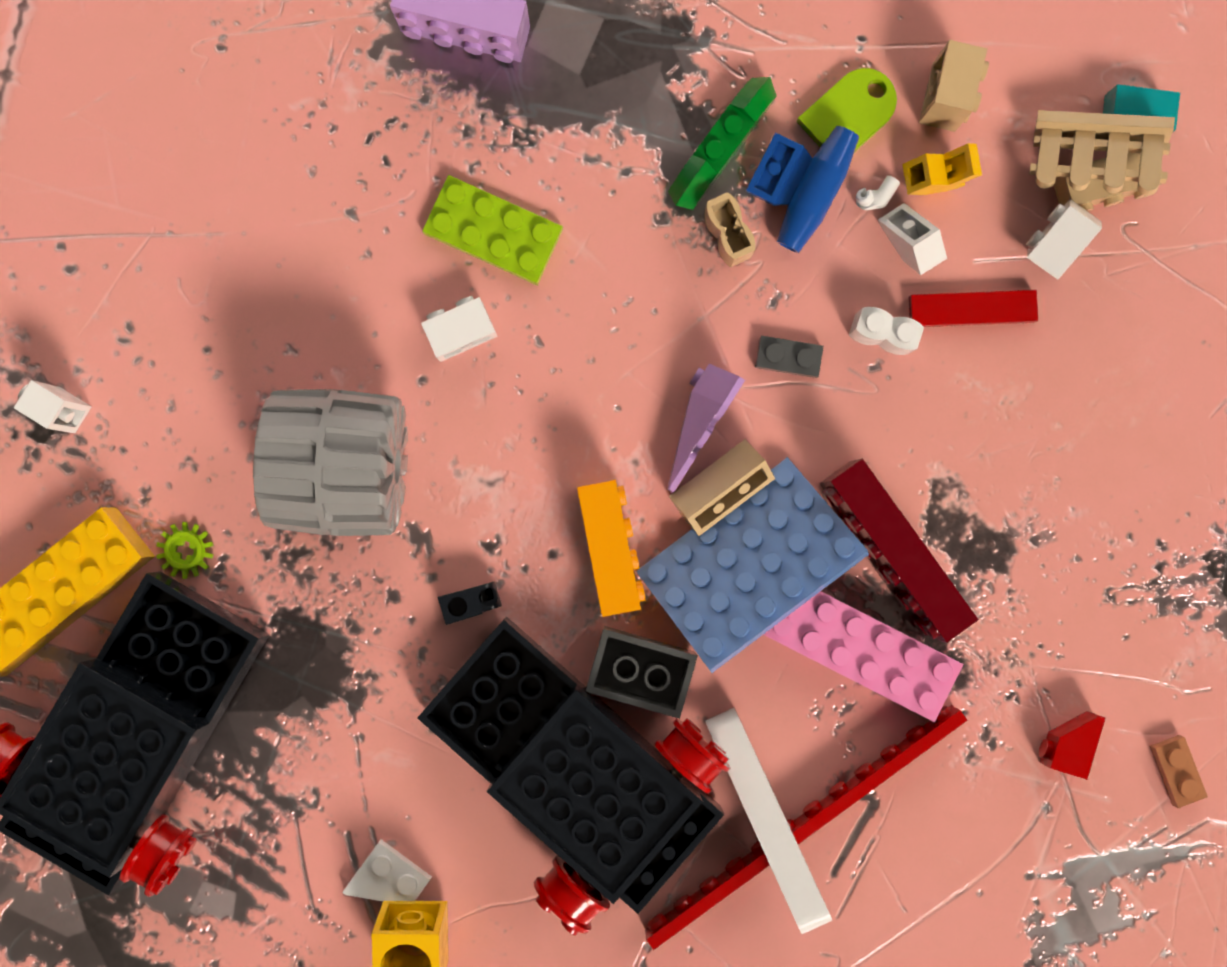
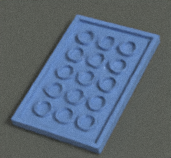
M788 457L771 469L775 479L700 536L691 529L636 571L711 673L869 555L864 545Z

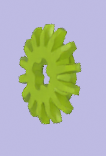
M182 522V530H179L175 524L171 525L173 534L170 535L163 531L161 535L167 539L166 543L157 542L156 547L164 548V553L156 555L157 559L165 558L167 561L161 568L165 570L170 566L173 567L170 574L173 577L176 576L179 570L182 571V579H187L189 570H192L194 577L199 576L198 565L205 570L209 567L203 561V558H213V554L205 552V548L213 546V542H203L209 533L204 531L198 535V524H194L191 531L188 528L187 522ZM185 541L190 542L189 548L194 549L193 555H187L186 560L182 559L181 552H177L178 546H184Z

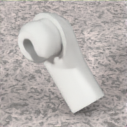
M886 176L878 190L866 191V188L860 189L856 194L857 206L863 210L884 208L899 187L900 182L892 176Z

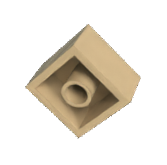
M954 40L947 42L932 64L919 119L920 124L955 132L963 122L967 123L970 114L978 110L981 102L982 93L978 92L980 81H984L989 68V62L985 61L987 48Z

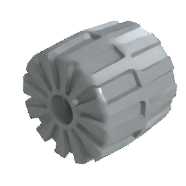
M335 389L273 391L262 407L256 430L253 459L254 498L260 520L264 526L280 530L335 536L393 534L399 524L402 513L401 506L404 502L406 489L402 476L407 472L408 455H402L408 442L407 426L404 427L406 412L404 406H402L401 399L395 396Z

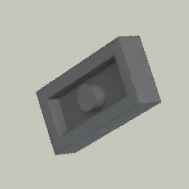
M761 335L755 368L818 378L824 346Z

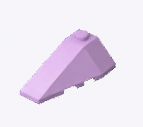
M709 363L705 371L699 367L689 384L694 386L689 396L667 490L671 493L675 492L697 457V453L712 434L715 424L724 415L745 380L740 376Z

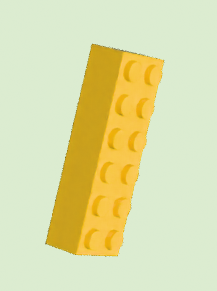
M116 507L99 508L0 588V678L8 676L155 557Z

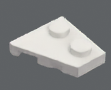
M380 839L342 893L347 896L377 901H415L432 876Z

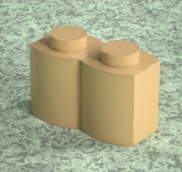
M727 192L707 201L704 211L705 224L709 232L718 239V251L723 261L729 267H733L751 259L755 251V239L749 227L742 222L741 209L736 199Z

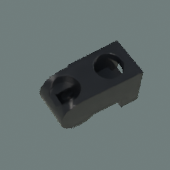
M495 581L438 596L446 625L502 606Z

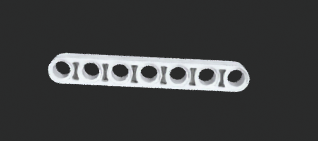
M735 708L705 720L713 741L726 752L725 755L729 758L727 763L731 769L728 771V774L801 934L833 921Z

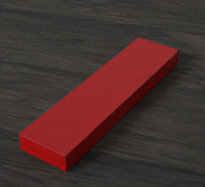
M1037 290L910 295L909 318L916 320L923 327L1038 322Z

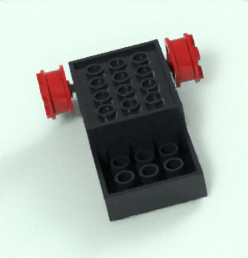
M161 571L146 573L97 658L78 664L37 736L24 738L15 732V726L11 723L6 722L0 725V814L3 816L0 821V832L108 896L129 880L144 887V894L146 896L158 895L166 884L169 886L174 881L181 869L177 864L182 856L186 857L191 852L197 842V838L193 837L194 830L187 828L183 831L169 823L170 816L165 813L268 639L269 634Z
M508 617L497 626L417 717L490 782L487 790L488 794L557 854L552 860L553 868L545 877L539 876L533 882L534 888L538 893L536 902L544 911L548 913L553 912L562 920L561 924L574 936L578 932L587 934L592 928L590 922L600 911L606 912L610 908V902L614 904L619 898L639 914L724 816L721 805L708 795L712 791L710 784L721 771L728 772L731 769L727 763L729 758L725 755L726 752L716 742L711 740L707 743L703 739L704 736L700 733L701 730L688 718L684 722L676 718L673 721L675 728L663 741L657 740L654 743V747L595 694L586 692V686Z

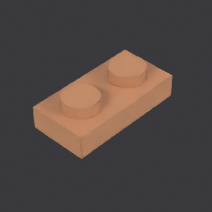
M1177 735L1150 746L1173 806L1181 808L1208 797L1185 737Z

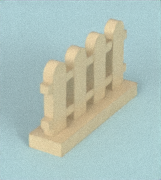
M1038 110L1033 147H1040L1037 164L1031 163L1029 175H1036L1035 182L1038 187L1043 189L1052 187L1057 176L1069 177V186L1076 191L1085 190L1089 186L1090 179H1102L1103 188L1109 193H1117L1122 190L1125 181L1138 182L1137 189L1139 193L1145 196L1153 195L1157 192L1159 184H1166L1168 172H1161L1162 156L1169 155L1171 145L1169 141L1174 130L1175 117ZM1060 148L1073 149L1071 166L1058 165ZM1094 151H1106L1105 168L1092 167ZM1128 153H1141L1139 170L1126 169Z

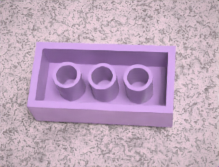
M391 0L390 8L400 31L411 39L420 40L423 37L433 40L434 43L442 47H451L452 45L463 47L470 54L481 55L486 53L494 55L497 60L505 63L522 61L530 30L525 0Z

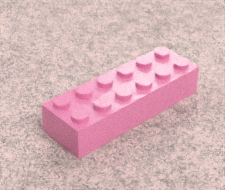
M821 591L763 634L933 722L936 721L964 665Z

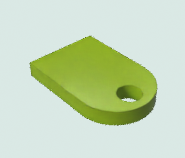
M870 68L856 69L839 80L799 116L796 122L819 147L823 145L836 126H842L853 131L859 136L855 153L884 127L892 117L897 104L896 90L890 79L880 71ZM871 84L880 85L883 88L884 95L880 98L872 97L868 92V86Z

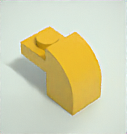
M973 143L965 144L945 154L926 153L902 164L907 195H928L954 190L965 186V182L982 176L977 144Z

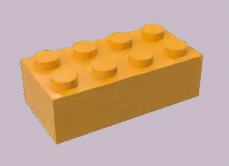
M616 480L577 487L602 617L641 610L640 602L646 601L642 581H635L634 570L640 568L636 549L629 550L627 540L628 537H633L630 517L623 518L621 506L627 505L624 486H617Z

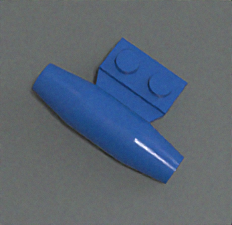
M836 126L812 158L803 145L775 132L746 192L773 206L788 205L776 241L778 244L799 253L823 222L847 176L859 139L856 133L845 127Z

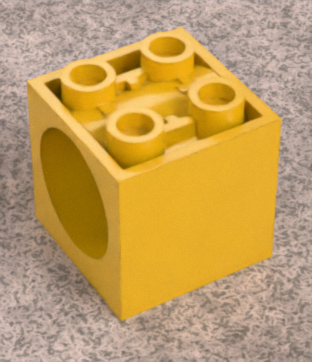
M383 901L371 934L372 967H447L449 960L448 901ZM413 945L420 948L426 954L421 956L409 955L402 952L397 946Z

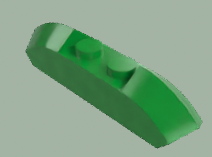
M771 77L751 78L735 96L698 146L668 190L676 206L694 210L777 97Z

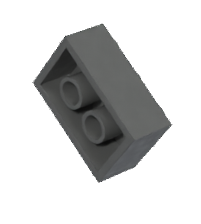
M604 626L587 682L586 692L680 719L698 655L691 650Z

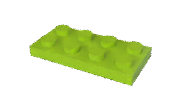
M448 175L422 232L426 236L538 286L563 231V226Z

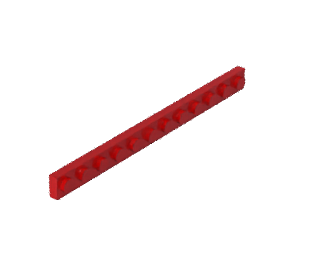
M952 705L950 707L943 706L935 722L930 720L924 726L917 725L906 733L905 736L907 738L898 745L894 743L884 748L880 752L881 757L872 764L867 762L855 770V776L846 783L844 781L838 782L829 789V795L820 802L818 800L812 801L804 807L802 815L794 821L788 819L787 822L797 844L807 839L968 721L961 710ZM759 841L751 847L752 851L742 859L739 856L731 860L725 866L726 870L717 877L712 875L705 879L699 885L700 889L691 896L686 894L674 903V908L665 915L660 913L648 922V927L645 929L646 941L653 950L770 866Z

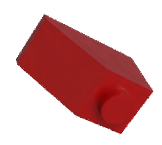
M1086 711L1048 732L1046 739H1043L1040 744L1039 756L1041 758L1039 762L1051 769L1088 780L1106 718Z

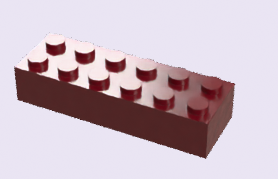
M863 458L848 462L820 483L824 489L820 492L829 506L833 507L835 505L842 514L839 518L852 532L856 533L861 540L860 542L868 550L869 555L866 557L868 559L873 557L879 565L876 571L887 585L891 583L898 593L895 595V598L906 611L908 609L912 611L917 618L913 622L924 637L929 635L933 640L937 639L948 643L979 620Z

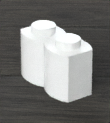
M864 307L855 314L849 336L861 344L879 345L889 353L906 355L918 348L924 327L914 319L908 317L893 318L891 314L883 309Z

